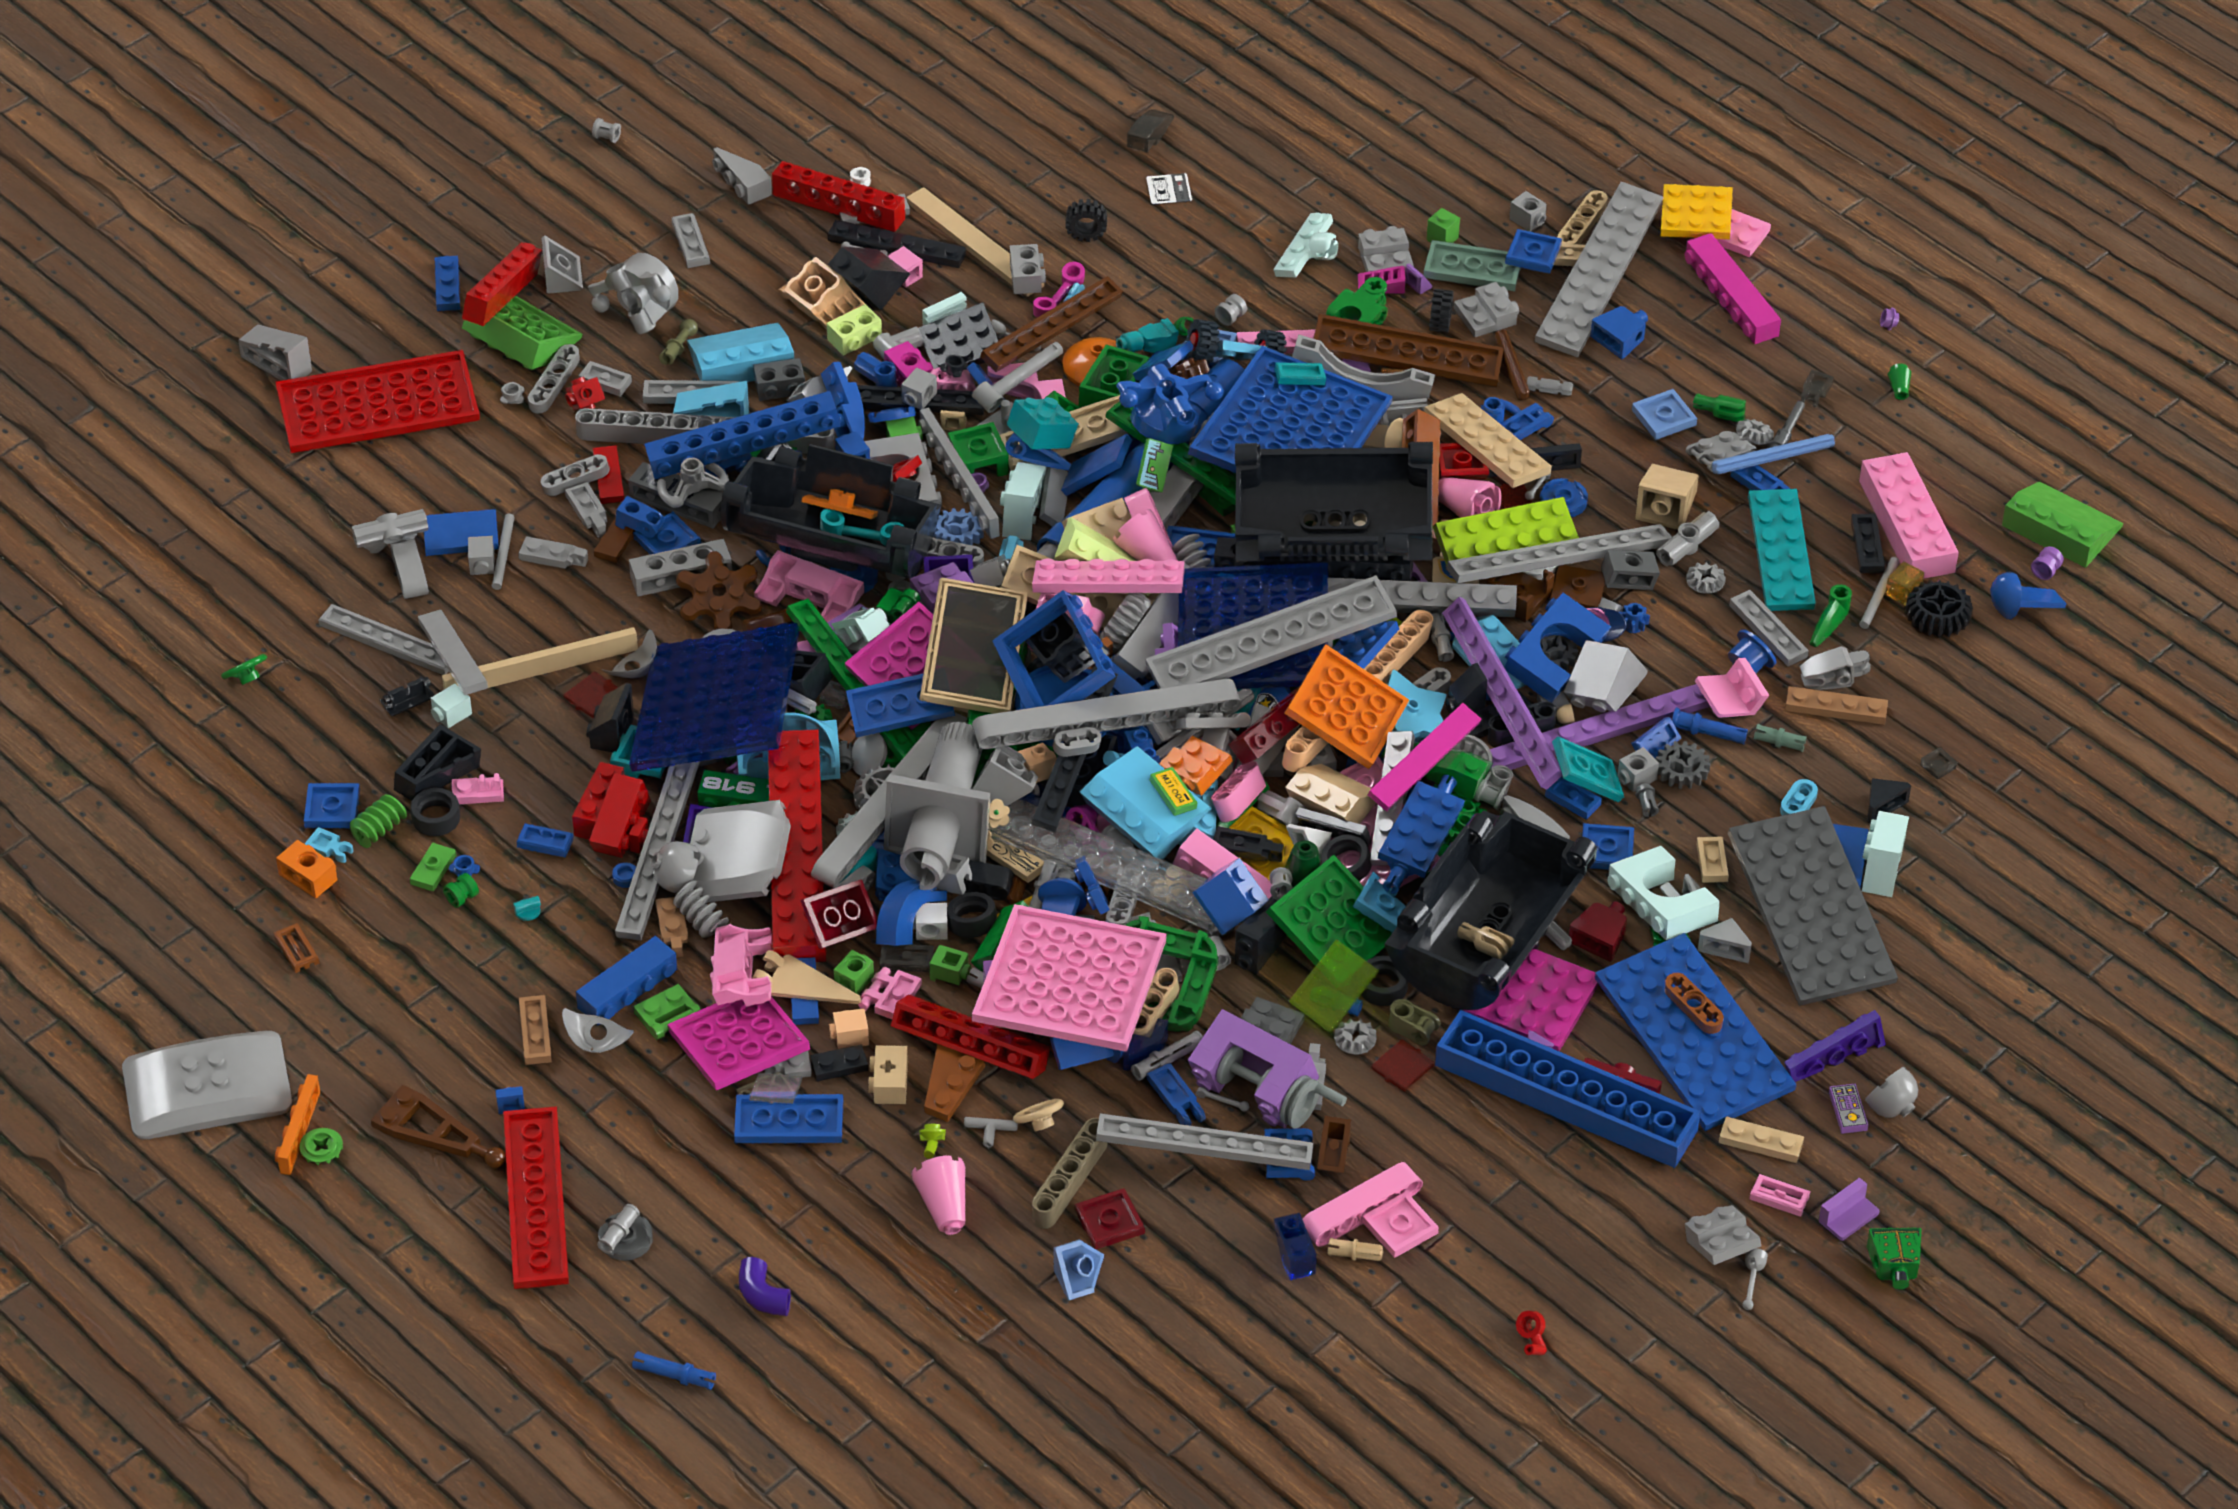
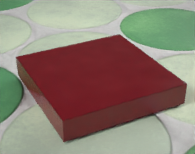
M1125 1188L1074 1204V1210L1096 1250L1145 1234V1226Z

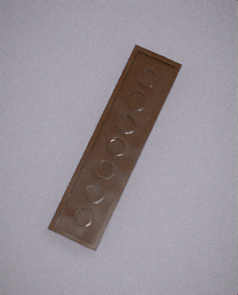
M1323 314L1318 315L1314 339L1322 341L1326 348L1333 352V355L1337 358L1402 370L1414 368L1435 374V376L1497 387L1504 350L1503 347Z

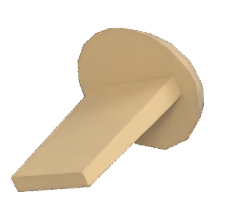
M1404 418L1395 419L1390 426L1377 424L1362 448H1402Z

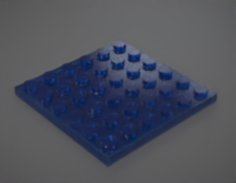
M1328 563L1185 568L1182 593H1179L1178 647L1328 593ZM1328 642L1227 679H1232L1237 689L1300 687L1325 644L1328 645Z

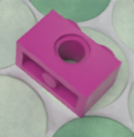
M909 341L884 351V361L892 362L895 365L897 383L900 387L915 368L929 373L934 369L932 364L927 362L922 357L920 351L914 348Z

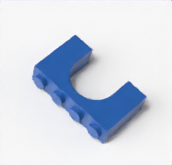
M1562 593L1557 600L1554 597L1550 600L1545 608L1547 612L1536 617L1531 625L1533 629L1531 631L1525 630L1518 640L1520 643L1518 647L1512 646L1505 655L1507 659L1504 666L1505 670L1551 703L1566 687L1571 674L1552 662L1544 654L1540 640L1547 636L1559 635L1570 639L1583 648L1586 640L1602 643L1611 628L1609 624L1565 593Z

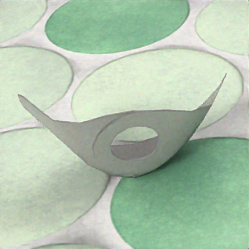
M649 629L643 644L635 652L623 658L612 671L603 669L602 671L622 678L645 676L651 669L657 648L653 631ZM636 661L640 664V668L627 671L625 670V665L628 662Z
M566 1008L562 1011L563 1022L568 1035L578 1047L589 1052L611 1050L624 1043L634 1032V1030L626 1029L607 1018L575 1013ZM595 1024H602L607 1029V1035L602 1040H595L591 1037L590 1031Z

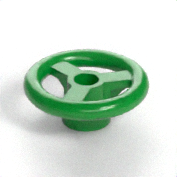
M261 654L221 674L222 679L236 677L244 685L259 678L260 675L255 670V665L264 662L267 659V655Z

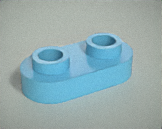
M1807 779L1796 781L1781 802V815L1809 810L1817 798V785Z

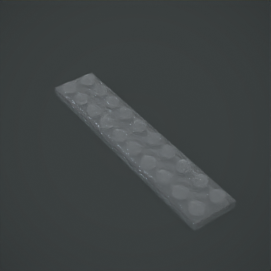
M1021 799L1008 805L1010 812L1007 825H998L997 828H992L990 824L988 825V830L992 833L991 837L1041 859L1056 862L1060 867L1074 872L1073 869L1077 868L1075 860L1085 856L1099 884L1212 932L1216 927L1192 893L1207 880L1204 877L1162 859L1152 857L1148 853L1064 817L1061 818L1056 833L1032 825V819L1038 806Z

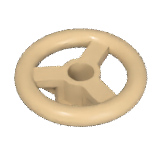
M1052 1099L1032 1105L1016 1113L1013 1121L1018 1124L1033 1121L1034 1131L1046 1129L1054 1125L1052 1114L1061 1109L1064 1102L1062 1099Z

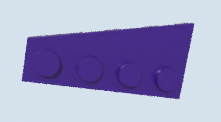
M1873 1010L1868 1014L1861 1015L1856 1021L1846 1027L1838 1028L1827 1038L1814 1042L1811 1047L1800 1053L1793 1054L1784 1062L1787 1072L1797 1082L1823 1071L1824 1066L1829 1063L1834 1066L1843 1063L1844 1058L1853 1053L1858 1057L1867 1053L1866 1048L1873 1045L1877 1048L1885 1046L1881 1018Z

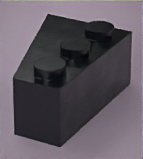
M762 647L750 661L755 671L813 701L816 700L833 678L825 653Z
M439 724L395 771L394 791L412 801L423 790L442 788L451 783L452 779H458L480 767L481 748Z

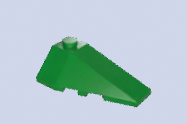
M1414 742L1413 749L1419 744V742ZM1386 748L1384 749L1383 753L1381 754V758H1383V759H1384V757H1385V750H1386ZM1452 749L1423 777L1437 784L1440 783L1444 775H1449L1447 784L1451 777H1454L1457 785L1453 791L1473 800L1479 785L1486 778L1493 762L1471 752Z

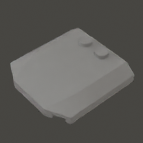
M780 800L703 809L696 815L690 844L695 845L698 849V853L694 852V858L698 859V865L692 881L698 882L694 890L700 887L704 889L700 897L709 895L710 900L708 902L760 897L768 894L767 886L773 878L777 879L782 872L791 828L790 821L784 812V809H786L785 805Z

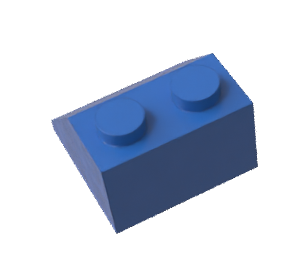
M1240 858L1220 868L1192 892L1221 935L1251 916L1269 901Z

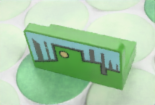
M1146 439L1136 482L1137 486L1143 487L1142 489L1147 488L1149 492L1163 493L1173 445L1154 439Z

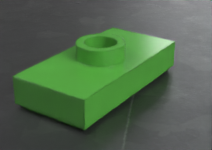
M432 843L410 877V884L434 892L455 859L456 850Z

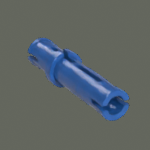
M637 1351L634 1355V1358L644 1361V1363L633 1361L632 1367L634 1369L680 1380V1383L683 1385L690 1383L707 1388L708 1390H711L715 1384L704 1380V1378L716 1380L715 1372L694 1368L693 1364L686 1363L683 1365Z

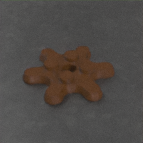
M712 551L706 556L707 569L705 572L694 574L683 570L676 576L677 585L689 590L692 594V600L680 610V616L685 621H693L700 615H708L714 620L715 630L732 629L731 617L734 613L745 612L753 616L759 614L762 610V603L757 598L749 596L745 591L746 586L755 581L758 576L756 568L752 565H745L739 570H728L724 566L723 556L717 551ZM714 587L725 589L726 593L722 596H716L712 591Z

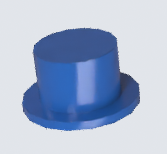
M1741 629L1737 634L1739 642L1728 653V658L1732 664L1738 658H1746L1755 674L1763 666L1773 668L1777 662L1768 646L1752 632Z

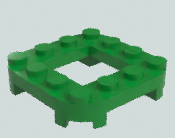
M1139 916L1138 920L1131 921L1124 926L1165 933L1166 943L1162 954L1190 961L1178 999H1175L1174 1003L1171 1004L1156 1028L1174 1032L1190 1031L1202 1015L1218 967L1217 948L1208 937V934L1201 930H1198V933H1193L1149 921V917ZM1151 1002L1147 1006L1156 1007L1159 1003Z

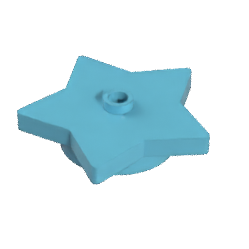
M1392 670L1388 677L1387 685L1409 699L1392 732L1413 731L1415 736L1414 742H1421L1443 722L1440 712L1447 695L1418 688L1399 672Z

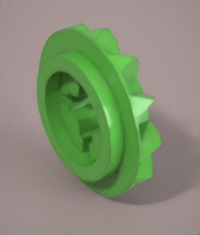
M329 1128L311 1130L300 1141L301 1156H304L308 1163L313 1161L317 1165L325 1161L330 1164L331 1159L339 1158V1153L343 1150L341 1136ZM326 1145V1150L321 1148L319 1151H317V1146L322 1147Z

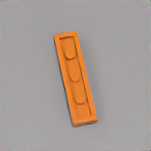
M307 1074L304 1084L299 1086L297 1104L292 1106L290 1112L291 1121L289 1126L286 1125L284 1127L282 1145L278 1146L275 1152V1162H278L280 1174L291 1175L300 1150V1141L306 1134L320 1095L317 1075Z

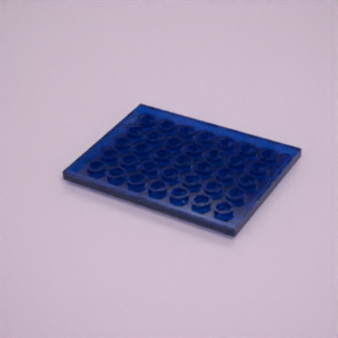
M783 623L773 627H759L749 631H734L725 635H710L706 638L686 639L682 642L658 645L647 677L629 762L631 771L636 772L779 749L800 631L798 624Z

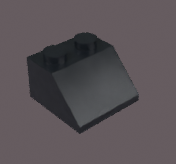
M626 683L604 695L601 704L596 706L593 723L588 724L586 737L590 739L591 749L612 753L614 751L617 752L622 734L627 733L634 720L631 684Z

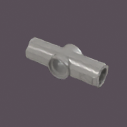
M1710 511L1703 512L1691 523L1681 524L1678 528V533L1657 549L1656 556L1660 559V562L1666 567L1669 565L1673 566L1685 555L1696 553L1698 545L1719 528V521L1715 514Z

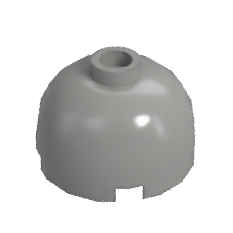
M676 841L667 843L659 852L654 853L651 867H653L656 882L663 889L677 894L687 883L693 880L698 865V859L694 858V852L698 853L697 847L686 842Z
M1902 1067L1886 1078V1082L1880 1087L1877 1086L1865 1099L1869 1107L1882 1117L1893 1118L1899 1114L1905 1117L1915 1109L1913 1103L1918 1097L1919 1090L1917 1081L1910 1071Z

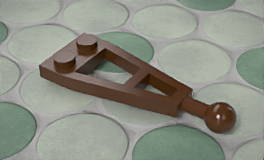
M404 1085L393 1094L371 1119L373 1128L391 1137L466 1158L474 1153L484 1158L485 1163L490 1168H500L506 1161L505 1152L501 1148L492 1147L488 1149L480 1145L478 1135L425 1095ZM420 1107L441 1122V1125L432 1135L403 1127ZM453 1131L466 1142L462 1144L445 1138Z

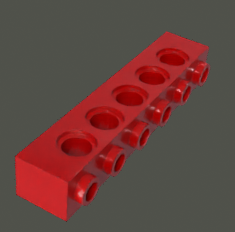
M784 161L772 173L773 196L836 215H840V213L856 217L859 222L896 232L905 220V197Z
M910 994L896 1002L891 1027L1031 1079L1036 1078L1045 1071L1051 1046L994 1025L973 1022L972 1017Z

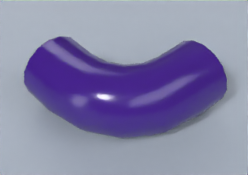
M756 1257L744 1258L741 1261L739 1270V1289L746 1302L760 1312L788 1316L791 1302L790 1289L775 1288L766 1283L768 1265L764 1260Z

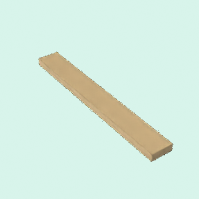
M924 187L906 197L909 206L959 245L966 247L968 252L1012 285L1010 253ZM1041 283V288L1045 287V283ZM1026 293L1024 295L1028 297L1033 293Z
M633 627L481 665L478 668L487 680L488 688L636 651L638 649L637 633ZM451 673L442 675L443 689L448 688L454 683L458 686Z

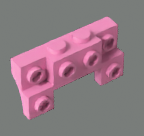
M777 550L771 558L767 571L754 594L758 600L773 606H777L785 594L800 600L809 598L812 604L824 608L821 615L826 622H829L855 606L864 593V582Z
M729 924L715 928L714 955L711 956L713 972L710 973L713 985L712 994L717 1005L733 1003L743 999L747 1007L771 1000V981L769 977L752 979L753 956L765 954L767 950L773 951V933L770 927L764 929H744Z

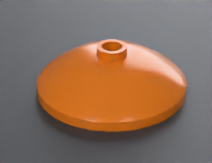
M1092 337L1073 344L1063 356L1062 365L1066 377L1072 383L1080 386L1105 345L1116 347V341L1103 337Z

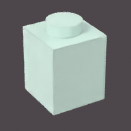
M455 683L431 697V714L437 722L443 723L447 728L452 727L472 714L470 696L464 695Z

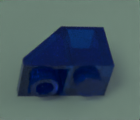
M1296 1213L1275 1218L1274 1226L1280 1256L1289 1280L1315 1275L1317 1254L1301 1214Z

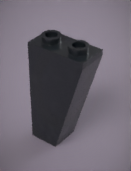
M1272 896L1269 898V901L1236 929L1235 964L1255 974H1258L1287 936L1266 913L1277 902Z

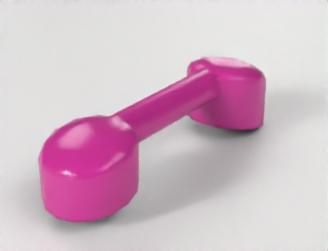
M1079 262L1067 263L1062 269L1061 279L1063 284L1052 298L1038 297L1033 301V315L1036 318L1055 308L1069 292L1073 284H1083L1085 268Z

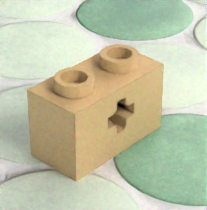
M876 1046L875 1056H870V1072H874V1077H869V1093H874V1104H906L908 1047Z

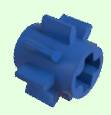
M1638 603L1624 605L1623 612L1619 613L1626 620L1627 632L1638 633L1644 631L1645 625L1649 624L1650 615L1646 614V607Z

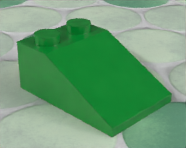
M1105 345L1079 386L1078 406L1082 408L1120 395L1121 393L1116 385L1121 381L1139 383L1140 381H1136L1132 373L1146 363L1150 357Z

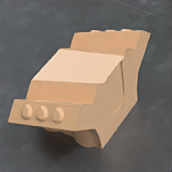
M817 257L808 261L797 277L790 279L786 285L778 289L786 299H789L797 308L813 320L819 321L826 329L828 322L865 304L848 286L840 274Z

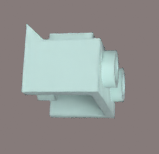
M874 608L853 612L842 621L831 623L845 647H848L853 642H857L862 636L866 642H869L890 626L887 622L886 614L880 608L875 610Z

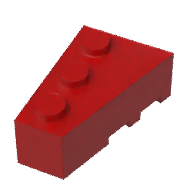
M617 773L613 774L589 839L593 851L623 858L626 850L630 848L629 833L638 817L644 816L651 802L648 790L642 779Z

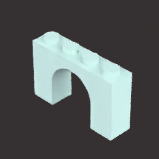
M1662 846L1610 864L1608 876L1610 888L1620 895L1625 903L1629 904L1666 941L1683 933L1686 934L1718 922L1720 901L1705 887L1678 897H1663L1648 890L1674 880L1676 859Z

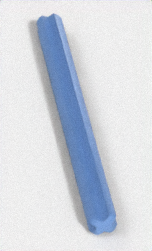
M1829 434L1716 460L1712 463V471L1715 474H1722L1831 448L1835 445L1834 436Z

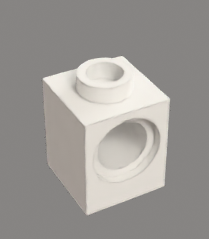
M925 903L919 908L913 923V929H916V940L947 939V903Z

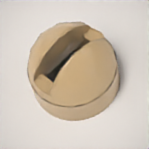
M1571 704L1558 708L1556 717L1560 723L1566 725L1575 723Z

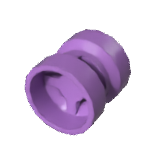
M2045 547L2040 552L2039 557L2032 562L2031 571L2041 580H2050L2064 562L2062 553L2054 547Z

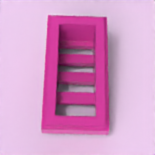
M1405 266L1390 267L1358 274V289L1367 279L1379 277L1387 283L1385 293L1405 294Z

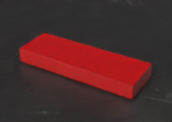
M617 445L593 448V456H605L610 467V471L605 477L597 479L600 503L623 502L624 491Z

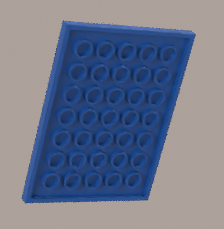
M1261 346L1190 445L1188 454L1236 473L1235 443L1260 444L1261 449L1362 448L1391 405L1393 396L1324 370L1326 376L1325 385L1278 384L1274 370L1276 363L1306 362Z

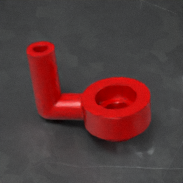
M1524 1311L1516 1320L1518 1333L1524 1338H1531L1533 1343L1527 1344L1524 1347V1352L1527 1355H1544L1547 1352L1541 1336L1546 1326L1545 1319L1537 1311ZM1532 1320H1535L1536 1323L1534 1330L1531 1328Z

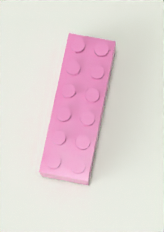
M1908 452L1862 460L1859 481L1908 580L1914 581L1955 573L1959 552Z

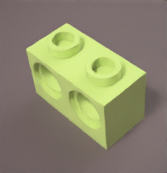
M866 304L827 323V340L843 356L874 341L878 335L882 334L881 319Z

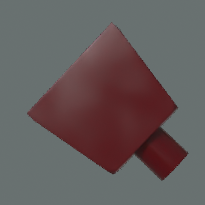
M1617 901L1612 902L1609 907L1598 902L1593 903L1570 924L1569 936L1572 938L1571 943L1612 962L1626 933L1627 917L1623 914L1625 912L1624 906Z

